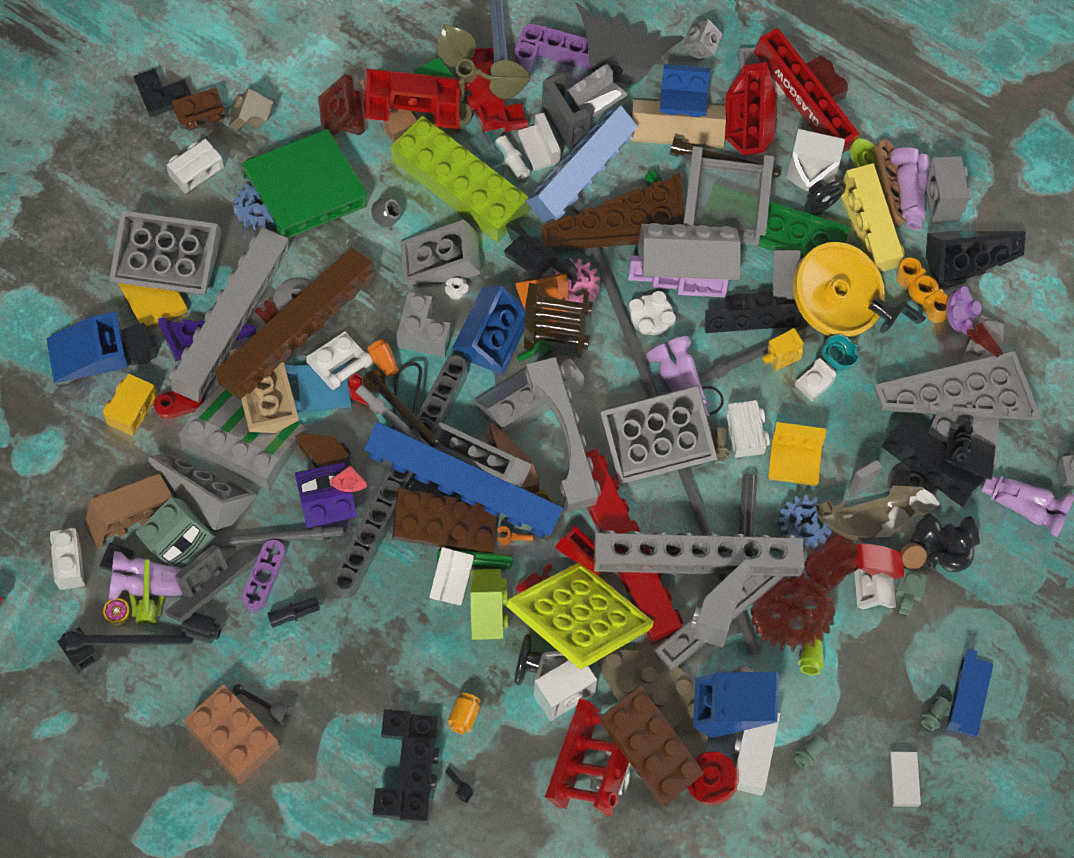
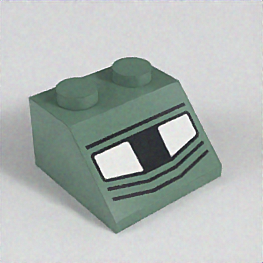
M170 497L135 532L146 547L169 566L182 569L215 538L213 533L185 500Z

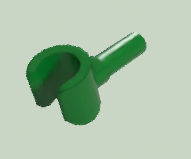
M540 340L535 344L534 348L517 356V359L520 362L537 353L544 358L552 353L551 346L546 341Z

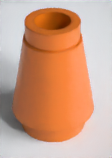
M384 339L374 342L367 348L373 362L386 377L393 376L399 371L390 344L386 343Z

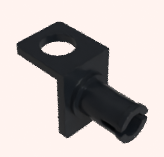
M875 296L871 301L872 304L868 306L869 310H872L885 320V324L880 330L882 333L891 328L900 313L916 324H920L926 319L925 316L905 302L893 308L878 296Z

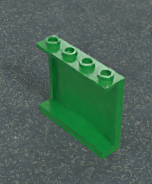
M328 129L314 132L306 138L294 140L288 145L278 149L273 148L265 154L250 157L245 162H242L243 178H249L276 225V233L288 239L366 207L367 192Z

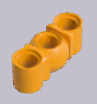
M912 257L903 259L896 273L897 283L904 287L905 291H909L912 301L918 305H923L921 310L926 312V316L930 321L934 323L943 322L947 318L946 307L949 296L942 289L939 290V285L934 278L925 275L926 270L921 268V264L917 259ZM919 288L926 289L928 292H923ZM935 306H940L943 310H939Z

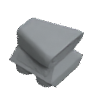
M605 64L566 91L567 96L578 111L585 108L588 110L590 120L627 96L624 90L613 83V71L608 64Z

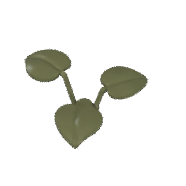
M444 24L439 35L438 54L445 65L448 67L456 66V72L461 78L459 80L458 129L438 127L444 133L450 135L463 130L469 124L472 117V110H470L469 105L463 103L465 82H473L477 76H481L491 80L490 89L494 95L501 99H509L519 94L530 82V75L521 65L510 60L495 62L491 67L492 76L477 70L473 62L469 60L476 50V42L473 36L465 30Z

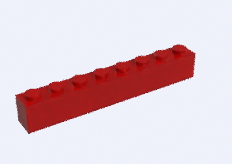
M597 448L586 452V458L590 457L593 464V472H591L593 481H598L601 491L596 505L586 507L598 533L606 530L614 531L615 534H626L629 531L640 532L636 521H631L628 515L630 511L624 498L621 499L617 492L619 491V486L615 477H610L607 471L609 467L604 455L600 456ZM623 547L614 549L618 554L627 553ZM649 548L640 549L645 555L651 554ZM617 572L631 603L654 621L650 631L646 632L651 645L668 639L682 627L683 618L679 610H674L671 604L672 596L668 587H663L660 581L662 578L661 573Z

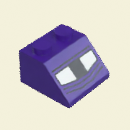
M345 461L295 472L307 528L357 517L352 492L338 490L330 482V479L346 469Z

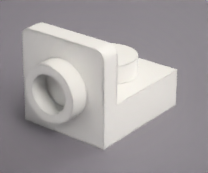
M818 358L814 366L796 381L795 386L813 402L833 384L836 377L835 370L828 362Z

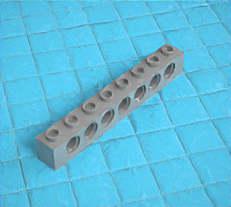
M606 530L595 533L594 539L595 572L730 575L745 559L751 560L747 575L801 576L804 569L803 538H796L793 535H784L780 538L770 537L766 534L756 535L755 537H744L742 534L719 536L716 533L693 536V534L688 532L679 533L678 535H667L665 532L641 534L638 531L615 534L614 531ZM623 547L627 553L618 554L614 549ZM649 548L653 553L645 555L640 549ZM669 548L676 549L679 554L670 555L667 553L666 550ZM700 549L704 552V555L697 556L692 550ZM722 549L727 550L730 556H721L718 551ZM751 550L756 556L748 557L744 551ZM770 551H777L782 557L775 558L770 554Z

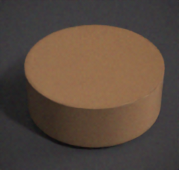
M908 543L900 550L903 565L908 569H918L926 561V551L918 543Z

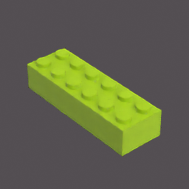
M423 116L390 146L392 162L497 243L508 233L505 226L507 223L510 222L515 226L529 212V204L526 202L528 196Z

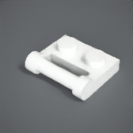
M343 332L306 358V362L332 390L338 388L342 381L363 367L368 368L373 364L371 356L364 352L346 332ZM355 357L357 359L335 375L331 374V372Z

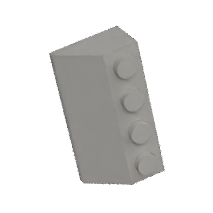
M657 223L641 224L638 251L644 277L739 280L740 238L736 227L684 226L681 224L660 225Z
M555 350L539 360L542 361L556 357L557 364L563 366L565 373L563 383L565 388L570 389L571 396L583 390L584 375L569 357ZM526 369L474 400V403L490 424L494 423L506 436L511 435L551 410L540 397L531 395L525 375Z

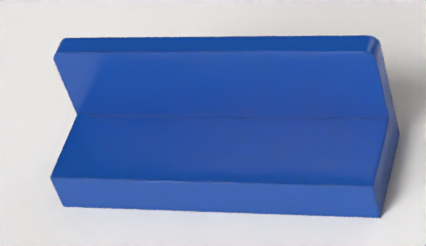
M967 649L962 656L946 729L976 737L979 733L993 664L976 659L978 651Z

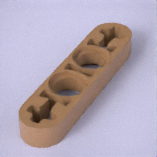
M882 140L873 147L872 155L894 225L901 226L906 220L902 216L903 211L900 206L897 172L900 166L891 162L890 154L895 150L892 143ZM886 168L891 172L892 176L888 174ZM891 189L895 191L897 197L892 193Z

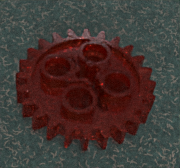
M802 573L800 578L790 576L787 579L785 576L752 604L753 607L750 608L751 616H753L751 618L752 625H755L757 634L762 633V641L770 639L772 648L779 643L781 651L788 645L792 652L795 651V647L798 645L802 651H805L806 643L815 647L814 639L824 641L823 633L830 634L829 625H834L833 616L836 615L835 607H833L834 599L830 598V590H824L823 582L815 585V577H811L807 581L805 573ZM788 594L793 595L791 598H785L784 596ZM807 606L816 607L814 609H806ZM773 614H778V615H780V616L777 617V618H772V617H770V616L773 615ZM794 626H802L801 629H793Z

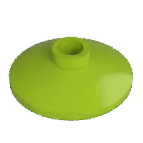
M860 138L851 144L850 155L856 168L874 163L872 149L875 145L866 139Z

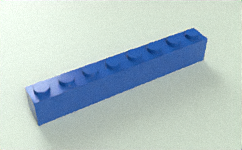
M376 422L364 448L365 451L370 452L369 458L380 463L385 459L393 463L391 468L404 474L406 470H409L416 474L415 479L425 484L433 481L439 484L438 490L449 495L453 491L462 495L460 500L474 506L478 502L485 505L484 511L497 517L500 512L508 516V522L518 527H521L524 523L532 527L530 532L542 538L546 534L552 535L564 507L504 481L380 422Z

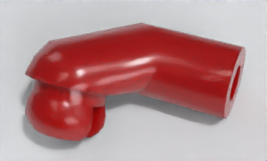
M352 374L347 382L350 397L357 402L370 406L356 393V390L363 385L362 376Z

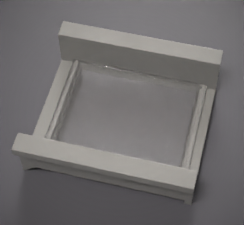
M693 146L683 225L736 227L740 244L758 246L760 235H766L774 156L764 155L762 165L701 158L703 148Z

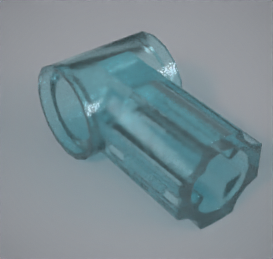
M480 131L474 134L469 140V144L477 158L503 177L505 173L503 153L497 150L487 132Z

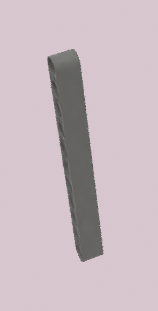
M451 356L445 361L417 415V418L433 434H435L440 422L444 424L466 381L467 365L461 356ZM457 368L460 369L461 372L452 373L451 370ZM442 389H449V390H451V391H450L449 393H447V394H443V393L439 392V391L442 390ZM432 409H437L440 411L438 414L429 413V411ZM390 466L334 573L333 583L338 596L350 598L355 595L394 521L396 497L387 499L384 496L388 493L396 494L399 488L410 490L415 480V473L406 470L408 475L400 478L396 476L399 471ZM377 514H383L386 516L385 519L381 521L373 519L374 516H376ZM365 536H373L375 538L369 543L362 541ZM357 557L363 559V562L358 565L350 563L352 559ZM345 579L352 581L347 587L339 585Z

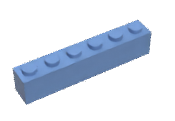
M620 105L608 110L526 199V202L543 222L551 219L555 221L562 217L565 213L564 208L574 203L579 198L578 193L593 182L591 178L606 168L607 165L605 163L608 159L614 158L620 152L618 148L633 138L632 133L638 126L624 108Z

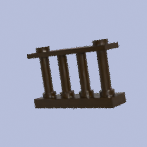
M529 283L525 304L524 350H531L534 348L535 342L544 340L578 346L577 357L582 358L583 349L588 350L590 335H585L587 316L591 317L593 302L589 301V292L584 291L583 303L543 297V294H539V284ZM543 307H545V308H551V309H558V310H565V311H572V312H579V313H581V314L570 313V312H563V311H556V310H549V309H543ZM542 319H549V320H555V321L576 323V324H580V325L568 324V323H561V322H554V321H548V320H542Z

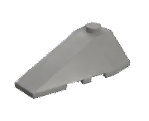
M166 452L149 456L148 461L160 473L180 499L185 500L202 522L212 530H219L233 525L256 497L254 492L231 479L226 483L215 478L216 473L210 470L207 472L196 470L193 463Z

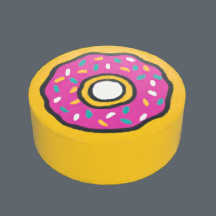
M120 598L111 599L105 604L103 615L109 624L119 626L128 621L131 610L125 600Z

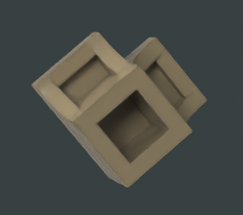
M251 89L246 90L242 95L238 94L227 119L230 121L229 126L236 130L244 124L256 129L267 121L273 101Z

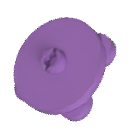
M959 286L948 298L946 311L951 327L957 332H962L964 335L972 334L975 315H979L981 312L979 301H973L967 286Z

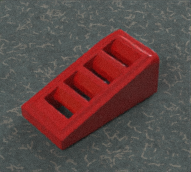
M574 525L554 547L567 557L599 575L601 572L594 571V542Z

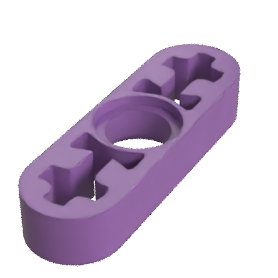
M269 540L262 546L242 593L243 604L251 612L260 611L266 605L286 556L285 549L278 540ZM274 548H277L279 555L275 554L271 560L272 565L268 564L270 560L268 551H273ZM268 570L271 572V577L269 580L261 582L257 579L258 572ZM253 584H255L257 587L260 588L258 591V597L260 601H254V603L251 604L250 599L248 597H253L255 595L256 587L253 586Z

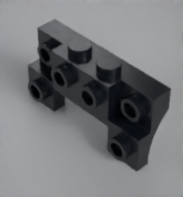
M384 709L381 737L402 740L397 789L375 788L373 817L394 819L411 824H428L431 790L436 791L437 774H433V764L439 763L440 748H435L437 716L411 714V711Z

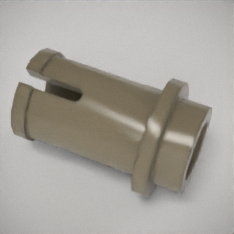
M718 427L717 432L715 428L711 430L717 455L716 461L727 460L729 458L728 455L731 453L727 446V429Z

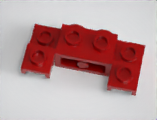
M476 47L474 55L469 60L473 62L477 70L492 76L491 67L494 64L493 48ZM477 76L473 82H465L464 91L468 90L469 96H467L470 110H474L476 118L479 119L482 132L504 128L505 132L528 127L522 103L504 105V99L492 93L490 89L491 80Z
M366 68L364 76L365 98L363 102L365 119L389 121L390 108L433 113L434 124L437 127L458 129L460 123L459 79Z

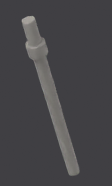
M363 385L356 390V393L370 405L369 408L375 414L379 413L399 432L427 444L385 406L387 403L380 397L376 398Z

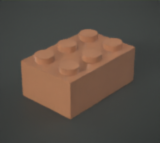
M224 684L183 720L192 735L239 784L243 783L280 749L277 739Z

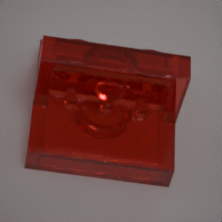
M344 74L318 97L322 131L328 129L332 137L340 130L359 136L365 132L361 92L354 90L352 76Z

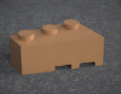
M160 473L154 476L142 477L138 482L130 485L123 484L114 491L106 494L99 493L90 499L84 526L97 549L105 546L103 541L116 534H118L119 538L126 535L125 529L138 522L142 526L173 496Z

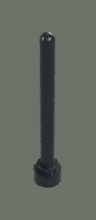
M66 630L65 632L66 651H77V648L93 645H189L194 641V639L186 637V634L83 635V632H78L77 630Z

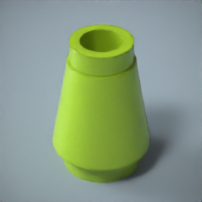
M811 634L807 636L798 661L802 673L818 675L821 669L824 668L822 637L819 635Z

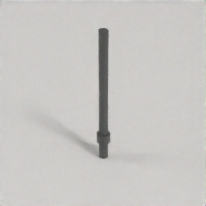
M808 324L796 331L803 338L817 330ZM768 343L725 363L721 361L712 365L711 369L698 374L700 383L702 384L715 377L719 379L726 376L728 371L766 355Z
M319 525L310 529L215 537L205 548H210L212 545L227 547L266 543L269 540L291 541L313 538V541L324 540V537L344 536L343 525L331 527Z

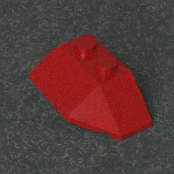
M762 62L744 65L740 71L741 73L726 93L725 139L743 156L765 153L775 138L776 92L768 64Z

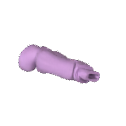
M898 148L893 150L890 156L893 164L902 166L897 172L900 206L903 211L902 216L906 220L907 227L913 230H921L922 221L925 220L926 215L925 193L929 179L927 172L929 157L926 154H919L918 149Z
M682 336L668 342V346L676 358V363L670 358L666 344H661L650 350L646 354L648 361L660 364L659 373L671 391L699 384L708 418L710 416L706 408L708 403L697 374L696 365L693 357L686 352L691 345L689 337Z
M992 476V480L986 479L981 491L990 495L991 500L1019 513L1035 525L1046 526L1049 533L1054 537H1058L1066 515L1074 501V494L1070 492L1060 499H1056L1050 490L1006 477L1003 480V476H1000V478ZM1047 510L1052 511L1055 514H1050L1047 512Z
M114 552L108 599H117L123 590H128L133 596H143L145 559L134 558L129 560L121 552ZM150 561L149 596H182L183 593L175 579V575L182 568L165 566ZM124 573H131L133 576H126V575H123V574H124Z

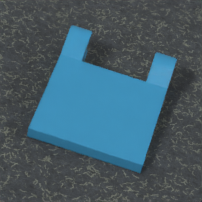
M345 363L331 372V374L335 375L346 367ZM285 365L288 380L297 377L300 401H294L297 414L351 407L347 386L348 379L342 381L338 388L332 390L310 365Z

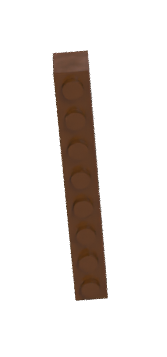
M350 248L216 369L219 385L240 400L245 395L253 392L257 384L264 378L269 377L281 362H285L293 351L299 346L304 345L307 339L315 331H319L329 318L338 314L341 307L348 301L353 300L364 286L369 285L375 277L373 262L353 248Z

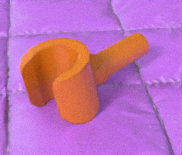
M500 526L497 529L498 533L507 534L505 538H497L502 545H508L512 540L533 541V535L511 533L506 526Z

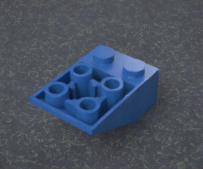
M116 311L91 316L46 338L54 383L128 368L123 336L120 331L121 326Z
M724 672L696 678L693 727L711 738H716L777 723L779 673Z

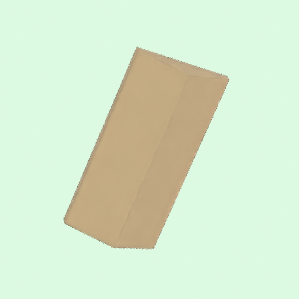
M633 99L632 120L638 127L632 133L633 138L630 142L672 144L674 137L682 138L690 146L724 148L725 106L707 105L706 116L692 117L683 114L668 115L661 113L660 101Z
M238 349L229 350L230 356L233 355ZM281 362L269 377L264 378L257 384L253 392L241 399L249 432L277 433L299 420L284 362Z

